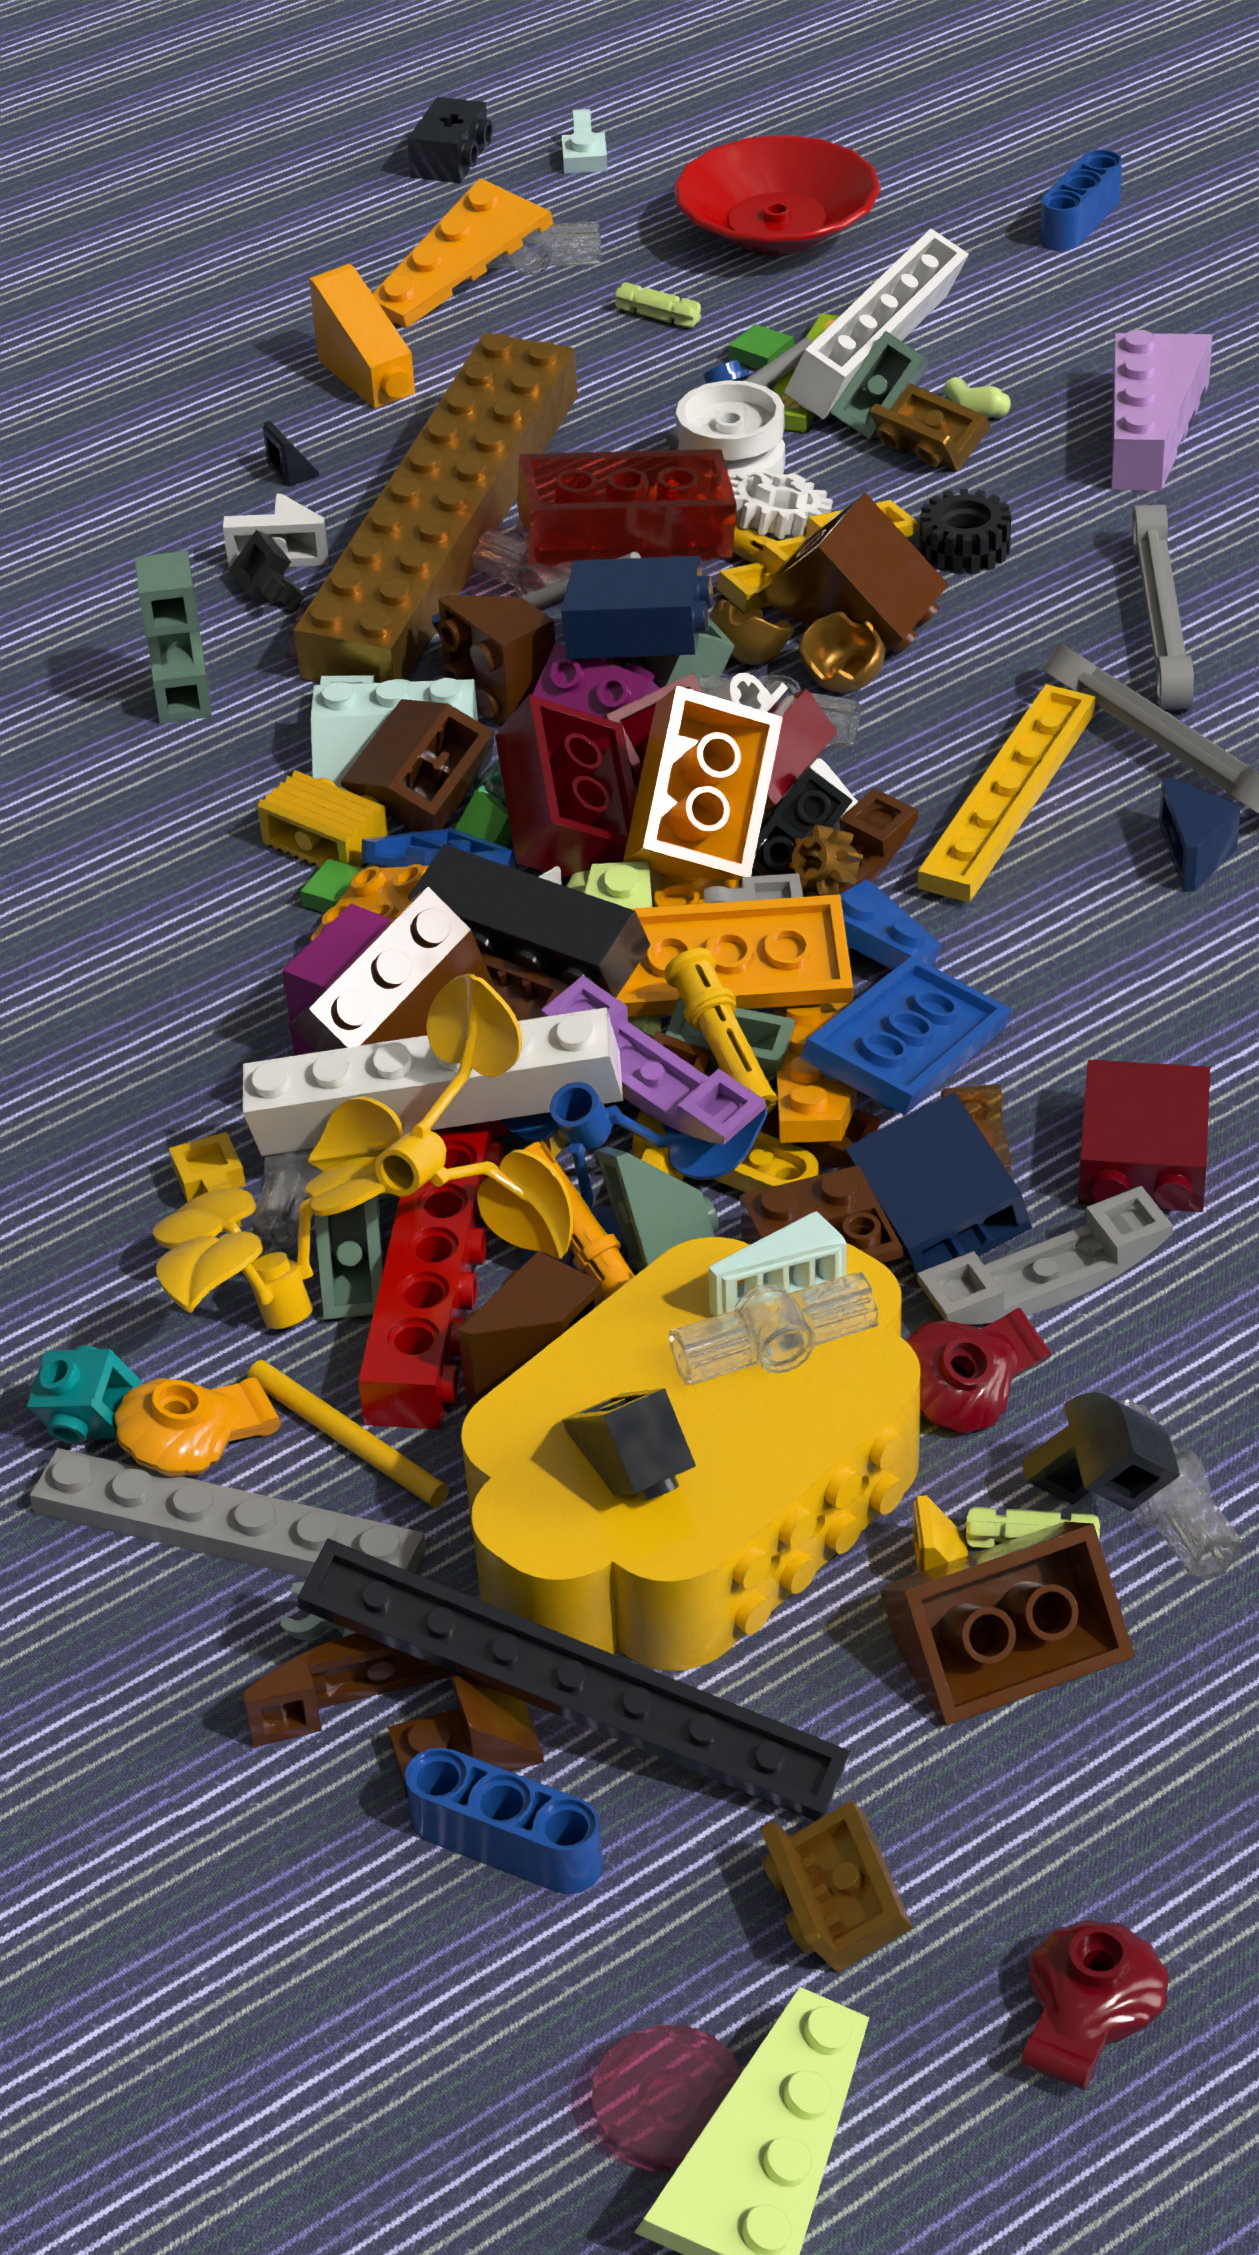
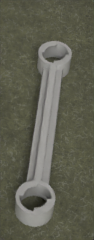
M1134 505L1132 512V546L1134 557H1139L1155 658L1157 706L1163 710L1192 709L1194 697L1193 662L1191 655H1186L1168 550L1166 505Z
M1059 642L1042 670L1076 692L1096 696L1095 704L1259 813V772Z

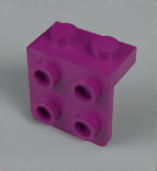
M556 642L532 695L603 717L660 688L653 682L655 675L640 666L626 662L624 668L607 662L608 658L567 659L565 645Z

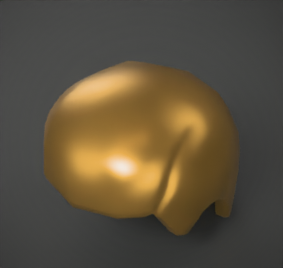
M726 600L718 601L709 615L713 622L735 645L730 657L744 664L758 665L773 660L781 652L794 632L793 627L785 620L779 621L776 625L763 620V611L761 609L743 614L736 606Z
M835 612L815 620L802 634L799 645L800 655L813 681L826 690L840 693L854 692L868 686L881 671L886 649L877 631L873 629L869 621L865 620L863 625L852 622L843 612Z

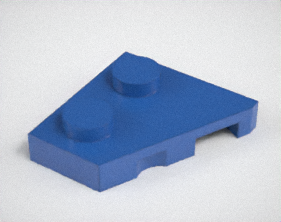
M453 828L362 839L361 861L390 867H407L413 864L427 866L431 864L442 846L446 844L514 868L515 853L514 850Z
M865 879L840 895L847 946L892 970L910 956L930 966L934 965L942 944L872 882Z

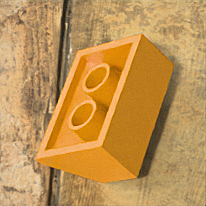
M676 686L656 702L623 862L649 861L650 870L674 877L742 880V877L751 876L783 717L680 686Z

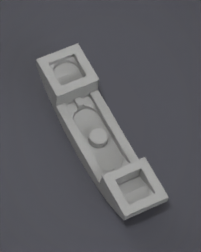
M1139 1186L1086 1207V1225L985 1265L973 1251L917 1273V1280L945 1321L966 1325L993 1323L1017 1308H1021L1025 1315L1028 1316L1082 1296L1122 1274L1165 1242L1173 1234V1225L1145 1189Z

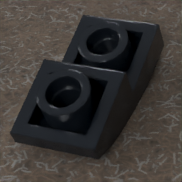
M807 766L760 828L753 868L763 876L796 874L794 869L789 868V864L792 862L793 851L796 847L795 840L797 838L804 839L813 836L814 825L832 828L853 800L810 766Z

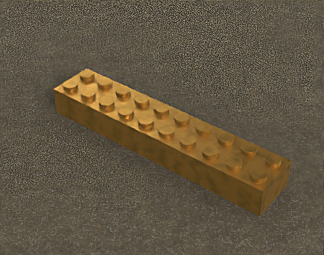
M483 333L294 628L301 679L320 682L321 676L374 675V683H382L393 679L408 680L437 632L432 624V615L440 614L438 599L446 595H459L577 399L575 348L559 346L547 341L536 342L513 338L501 333Z

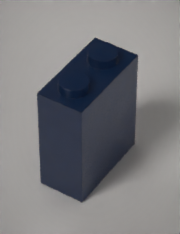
M700 556L573 561L561 609L567 659L695 655L699 634H707L708 632L707 608H712L713 603L711 576H702Z
M955 1092L936 1102L922 1106L916 1112L881 1130L867 1134L858 1142L845 1148L851 1167L860 1166L903 1248V1258L916 1279L919 1272L973 1251L977 1256H980L1032 1229L1021 1191Z

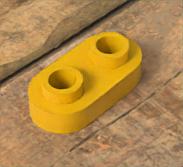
M759 1132L750 1152L738 1167L724 1176L715 1178V1180L745 1193H750L819 1175V1166L817 1159L809 1151L790 1143H780V1139Z

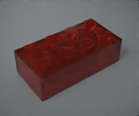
M721 449L519 454L517 508L528 563L558 565L563 562L577 560L617 559L632 552H637L641 558L700 556L701 561L732 557L737 504Z

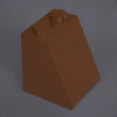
M865 492L806 538L757 595L765 603L808 627L815 620L835 612L845 613L852 622L863 625L865 620L869 621L886 648L885 653L890 651L896 656L918 636L913 628L915 626L919 628L924 625L940 609V606L935 601L949 584Z

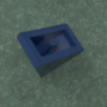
M1164 778L1161 781L1159 825L1183 892L1195 891L1237 850L1241 806L1175 778Z

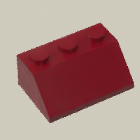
M529 694L495 734L516 863L545 872L558 866L561 869V876L565 877L578 872L589 871L592 864L623 862L636 802V793L622 724Z

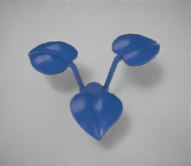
M573 1082L561 1087L552 1097L550 1112L501 1120L514 1136L529 1142L546 1141L559 1129L570 1144L569 1152L573 1156L581 1197L607 1235L614 1234L620 1242L621 1247L618 1251L621 1254L623 1239L619 1232L613 1208L605 1206L592 1207L593 1192L584 1155L585 1151L602 1146L610 1135L612 1125L617 1124L656 1147L665 1148L670 1146L669 1158L671 1164L680 1174L696 1180L715 1179L737 1168L746 1158L767 1117V1107L765 1105V1109L724 1145L694 1138L662 1123V1126L667 1134H657L623 1115L617 1106L605 1108L593 1087L582 1082ZM522 1248L525 1263L538 1251ZM568 1248L566 1254L558 1261L578 1270L572 1262L575 1255Z

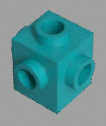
M82 1345L75 1347L74 1350L45 1351L37 1377L32 1384L26 1408L47 1427L48 1433L59 1441L69 1444H81L85 1442V1439H116L117 1427L114 1414L122 1403V1397L132 1388L141 1385L142 1381L111 1349H98Z

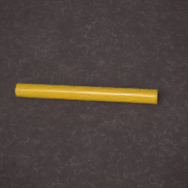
M258 1360L251 1366L247 1378H257L265 1393L431 1507L436 1508L445 1501L449 1492L448 1485L266 1361Z

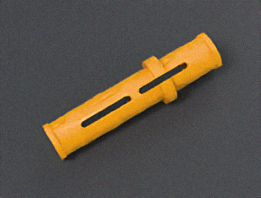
M542 1140L540 1143L537 1141L523 1150L534 1153L546 1160L554 1167L564 1181L573 1207V1232L569 1248L575 1255L572 1262L578 1271L587 1273L588 1276L601 1282L602 1295L606 1300L635 1275L618 1251L621 1244L615 1235H607L568 1176L565 1175L545 1141Z

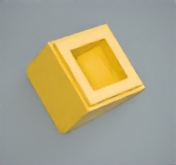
M927 1495L917 1496V1501H914L913 1544L918 1573L968 1556L966 1540L961 1531Z

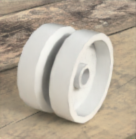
M725 380L704 384L689 391L679 400L676 409V434L680 440L677 460L678 473L683 483L695 492H701L711 497L724 498L727 480H735L737 474L751 477L752 471L758 472L761 470L784 474L785 443L782 438L785 419L784 404L779 395L766 386L756 383Z

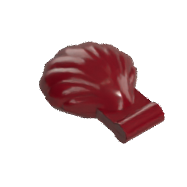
M1021 1308L1011 1311L1004 1317L981 1329L952 1321L924 1323L906 1340L916 1353L920 1364V1413L931 1425L950 1429L958 1434L972 1433L977 1430L982 1431L995 1426L1000 1414L1005 1413L1011 1379L1039 1366L1052 1356L1051 1351Z
M1083 1920L1068 1927H1057L1050 1931L1027 1957L1029 1973L1026 1976L1041 2016L1025 2045L1021 2066L1086 2090L1105 2045L1122 2041L1128 2036L1146 2028L1149 2023L1161 2015L1165 2008L1169 1975L1166 1966L1160 1962L1152 1944L1137 1937L1128 1927L1115 1922L1099 1923Z

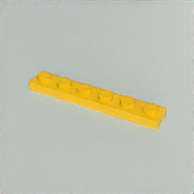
M1048 684L1044 685L919 868L918 889L943 895L947 898L971 902L1093 718L1096 696Z

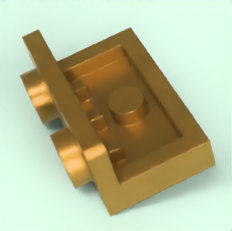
M911 383L891 409L875 404L869 411L877 428L876 434L885 445L895 450H899L902 447L916 453L922 461L930 466L937 467L940 464L956 472L959 471L991 428L985 415Z
M852 1800L791 1836L774 1820L760 1827L770 1852L762 1857L764 1869L777 1891L782 1896L787 1895L793 1911L785 1915L786 1924L795 1942L806 1955L815 1951L838 1973L914 1929L864 1812Z

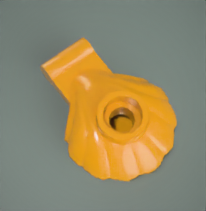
M254 1377L244 1379L237 1384L215 1389H208L198 1384L177 1379L157 1378L128 1391L122 1397V1403L114 1414L117 1427L116 1439L121 1448L132 1456L141 1467L153 1472H159L161 1475L168 1477L203 1474L210 1466L218 1463L230 1441L255 1435L269 1436L275 1433L281 1426L279 1416L259 1380Z

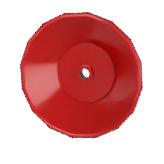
M791 135L744 138L711 148L686 164L674 184L677 208L697 227L751 252L772 256L789 255L807 250L846 229L871 211L881 192L875 168L854 150L824 139Z

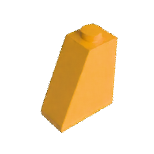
M349 263L309 278L318 361L374 409L415 394L412 353L356 269Z

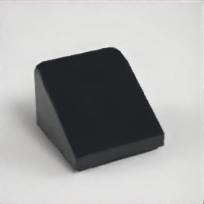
M271 421L263 423L267 464L285 484L290 487L319 476L317 469Z

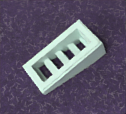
M815 1211L708 1267L710 1314L716 1321L819 1294L846 1283L847 1244L844 1237ZM744 1279V1283L737 1287V1281Z

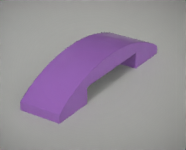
M581 976L541 1010V1017L607 1007L620 1051L623 1098L653 1118L684 1134L710 1143L724 1145L765 1109V1100L722 1070L718 1069L708 1077L628 1022L627 1005L584 976Z

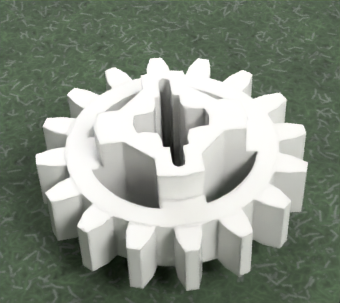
M761 470L758 472L752 471L751 477L737 474L735 480H727L722 511L728 512V520L740 521L739 527L742 529L752 528L757 531L758 535L789 539L804 536V533L806 534L808 517L830 513L833 501L826 498L827 492L825 490H813L814 483L805 482L806 479L797 474L785 475Z

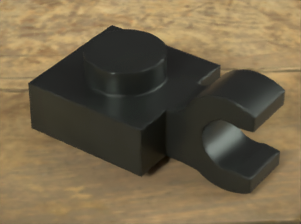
M256 529L230 567V573L248 596L264 602L267 598L270 602L275 603L279 599L292 612H295L305 597L304 592L284 576V572L291 563L289 558L271 536Z

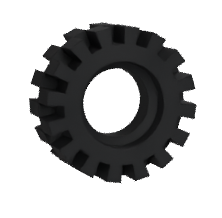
M960 489V495H954L951 490L943 492V499L936 495L931 497L929 504L924 503L920 513V553L925 556V559L931 565L937 562V569L945 572L948 567H953V574H962L963 568H970L971 574L980 573V566L985 567L989 571L995 568V562L1002 564L1006 560V555H1009L1011 548V511H1009V505L1006 502L1000 503V497L993 494L986 498V491L977 490L975 495H969V489Z

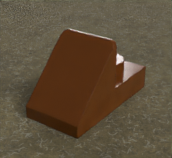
M453 1676L455 1710L388 1726L390 1745L406 1798H408L405 1771L408 1763L417 1754L427 1749L446 1748L455 1750L510 1772L544 1763L543 1753L526 1702L465 1677Z

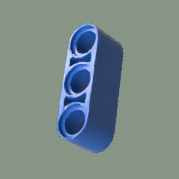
M1104 149L1087 152L1043 195L1041 199L1040 242L1045 248L1056 251L1074 249L1119 204L1122 157L1118 153Z
M427 1749L417 1754L408 1763L405 1779L411 1823L416 1834L427 1842L554 1892L564 1894L580 1893L592 1887L600 1878L603 1866L598 1814L592 1805L584 1800L451 1749Z

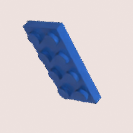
M910 956L808 1037L800 1059L818 1068L828 1079L844 1082L870 1096L872 1101L878 1106L887 1110L897 1111L905 1116L1003 1031L1012 1009L927 963Z

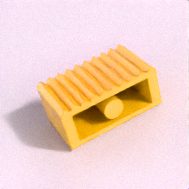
M294 770L292 777L287 775L285 783L280 782L278 788L274 787L272 793H267L265 800L260 799L258 803L261 835L267 847L272 845L275 850L280 848L284 854L289 852L292 857L297 855L301 861L306 859L310 865L315 862L319 868L327 859L360 868L365 863L361 861L362 839L389 836L386 807L381 805L374 797L356 795L337 787L335 783L327 778L321 777L317 779L297 770Z

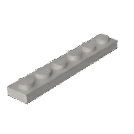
M57 1448L30 1494L33 1512L36 1514L303 1577H308L327 1538L412 1573H416L426 1552L424 1532L182 1476H163L159 1472H153L143 1467Z

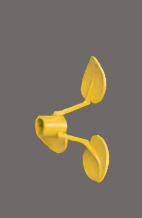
M474 974L460 975L448 982L436 995L430 1006L426 1024L427 1037L434 1054L446 1062L460 1063V1067L454 1079L422 1121L416 1124L413 1130L403 1135L400 1119L388 1106L369 1097L350 1098L338 1106L330 1116L320 1140L308 1158V1162L318 1169L326 1171L350 1159L377 1157L375 1172L379 1182L387 1190L383 1193H392L401 1197L413 1194L429 1180L435 1186L441 1187L450 1180L486 1175L488 1177L480 1184L477 1193L480 1214L486 1225L495 1234L512 1245L523 1249L540 1251L559 1260L568 1251L573 1232L574 1218L569 1192L554 1167L534 1153L525 1150H514L504 1157L500 1167L486 1161L446 1169L444 1167L446 1146L441 1137L431 1131V1127L470 1077L472 1069L483 1076H500L516 1064L522 1049L520 1025L508 1004L483 978L476 977Z
M377 1157L350 1159L327 1169L307 1183L305 1191L309 1199L303 1201L299 1206L297 1262L288 1260L287 1254L283 1252L269 1253L258 1258L263 1250L260 1239L253 1233L242 1232L235 1223L256 1210L253 1196L248 1191L239 1188H221L206 1192L185 1203L177 1211L159 1221L153 1229L155 1241L160 1246L171 1249L159 1259L156 1265V1273L164 1292L177 1305L192 1313L195 1307L212 1289L242 1271L250 1283L267 1328H287L305 1320L313 1310L303 1282L304 1279L313 1276L309 1263L311 1217L313 1214L323 1217L346 1211L387 1191L376 1176L375 1162ZM221 1231L227 1233L225 1235H222L219 1239L215 1237Z

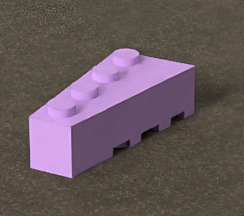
M1145 330L1115 333L1112 393V490L1162 491L1176 460L1177 448L1180 442H1184L1188 433V423L1191 417L1196 415L1200 405L1201 394L1205 393L1209 386L1213 334H1156Z

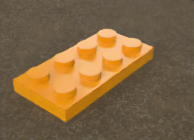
M840 894L630 908L636 911L651 945L616 997V999L627 1005L628 1017L673 1014L678 999L681 996L677 988H672L667 983L664 977V970L667 964L682 952L700 947L708 948L713 952L717 964L715 971L723 987L729 988L736 997V1008L755 1009L853 1001V981Z

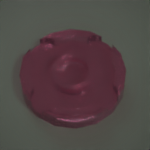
M655 2025L628 2034L606 2052L593 2076L592 2110L603 2142L624 2162L650 2172H671V2166H679L741 2075L742 2072L734 2054L714 2036L686 2025Z

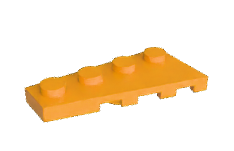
M479 178L372 294L389 320L408 328L452 297V288L462 281L469 279L474 281L486 273V264L504 252L510 256L524 246L522 239L537 229L542 233L554 224L551 211Z
M852 1002L773 1007L774 1015L795 1019V1029L781 1070L776 1072L780 1143L842 1141L858 1102V1090L844 1082L828 1079L818 1068L803 1061L800 1057L807 1038Z

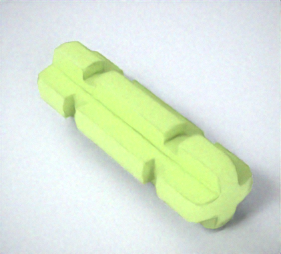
M627 282L623 283L615 292V305L618 309L634 313L635 309H637L636 313L667 323H672L674 319L675 325L689 329L693 328L696 323H699L701 318V305L697 301L682 298L681 302H679L680 298L678 296L649 288H644L642 291L641 286Z
M973 1507L969 1509L967 1515L966 1539L971 1547L991 1548L995 1546V1542L1005 1543L1064 1521L1093 1523L1099 1539L1100 1522L1098 1516L1087 1513H1071V1519H1061V1512L1007 1509L1006 1515H996V1508Z

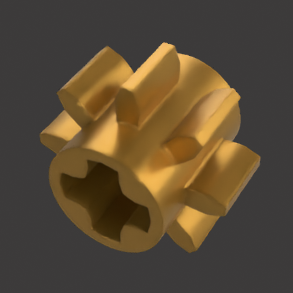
M814 825L813 836L804 839L797 838L795 840L796 847L793 851L792 862L789 864V868L794 869L802 877V890L818 892L819 895L823 896L839 895V886L856 884L857 880L855 877L863 855L858 854L850 845L853 839L852 833Z

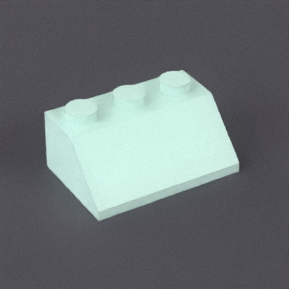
M442 678L436 681L414 682L388 680L382 683L348 684L345 682H335L329 685H314L311 709L312 777L317 779L321 777L327 778L335 783L337 787L346 790L341 786V780L401 699L448 703L478 721L474 679L456 680L453 678ZM477 781L465 797H473Z

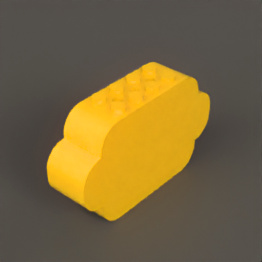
M704 1237L680 1243L659 1256L480 1399L467 1414L462 1426L461 1439L481 1601L611 1654L620 1651L639 1664L666 1671L689 1670L704 1666L721 1657L746 1634L752 1635L759 1631L777 1606L792 1593L798 1594L805 1590L813 1580L816 1572L837 1553L843 1554L855 1544L860 1533L878 1516L891 1513L898 1506L904 1493L911 1487L917 1476L920 1442V1364L912 1347L901 1338V1289L894 1274L878 1260L847 1244L846 1283L819 1294L716 1321L709 1312L708 1267L750 1244L731 1238ZM744 1279L737 1281V1287L744 1283ZM665 1388L696 1467L676 1475L679 1487L647 1501L641 1502L637 1493L613 1494L569 1436L562 1419L621 1393Z

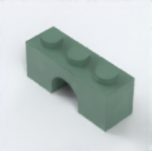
M188 550L135 557L138 592L145 636L149 647L159 722L163 724L212 717Z

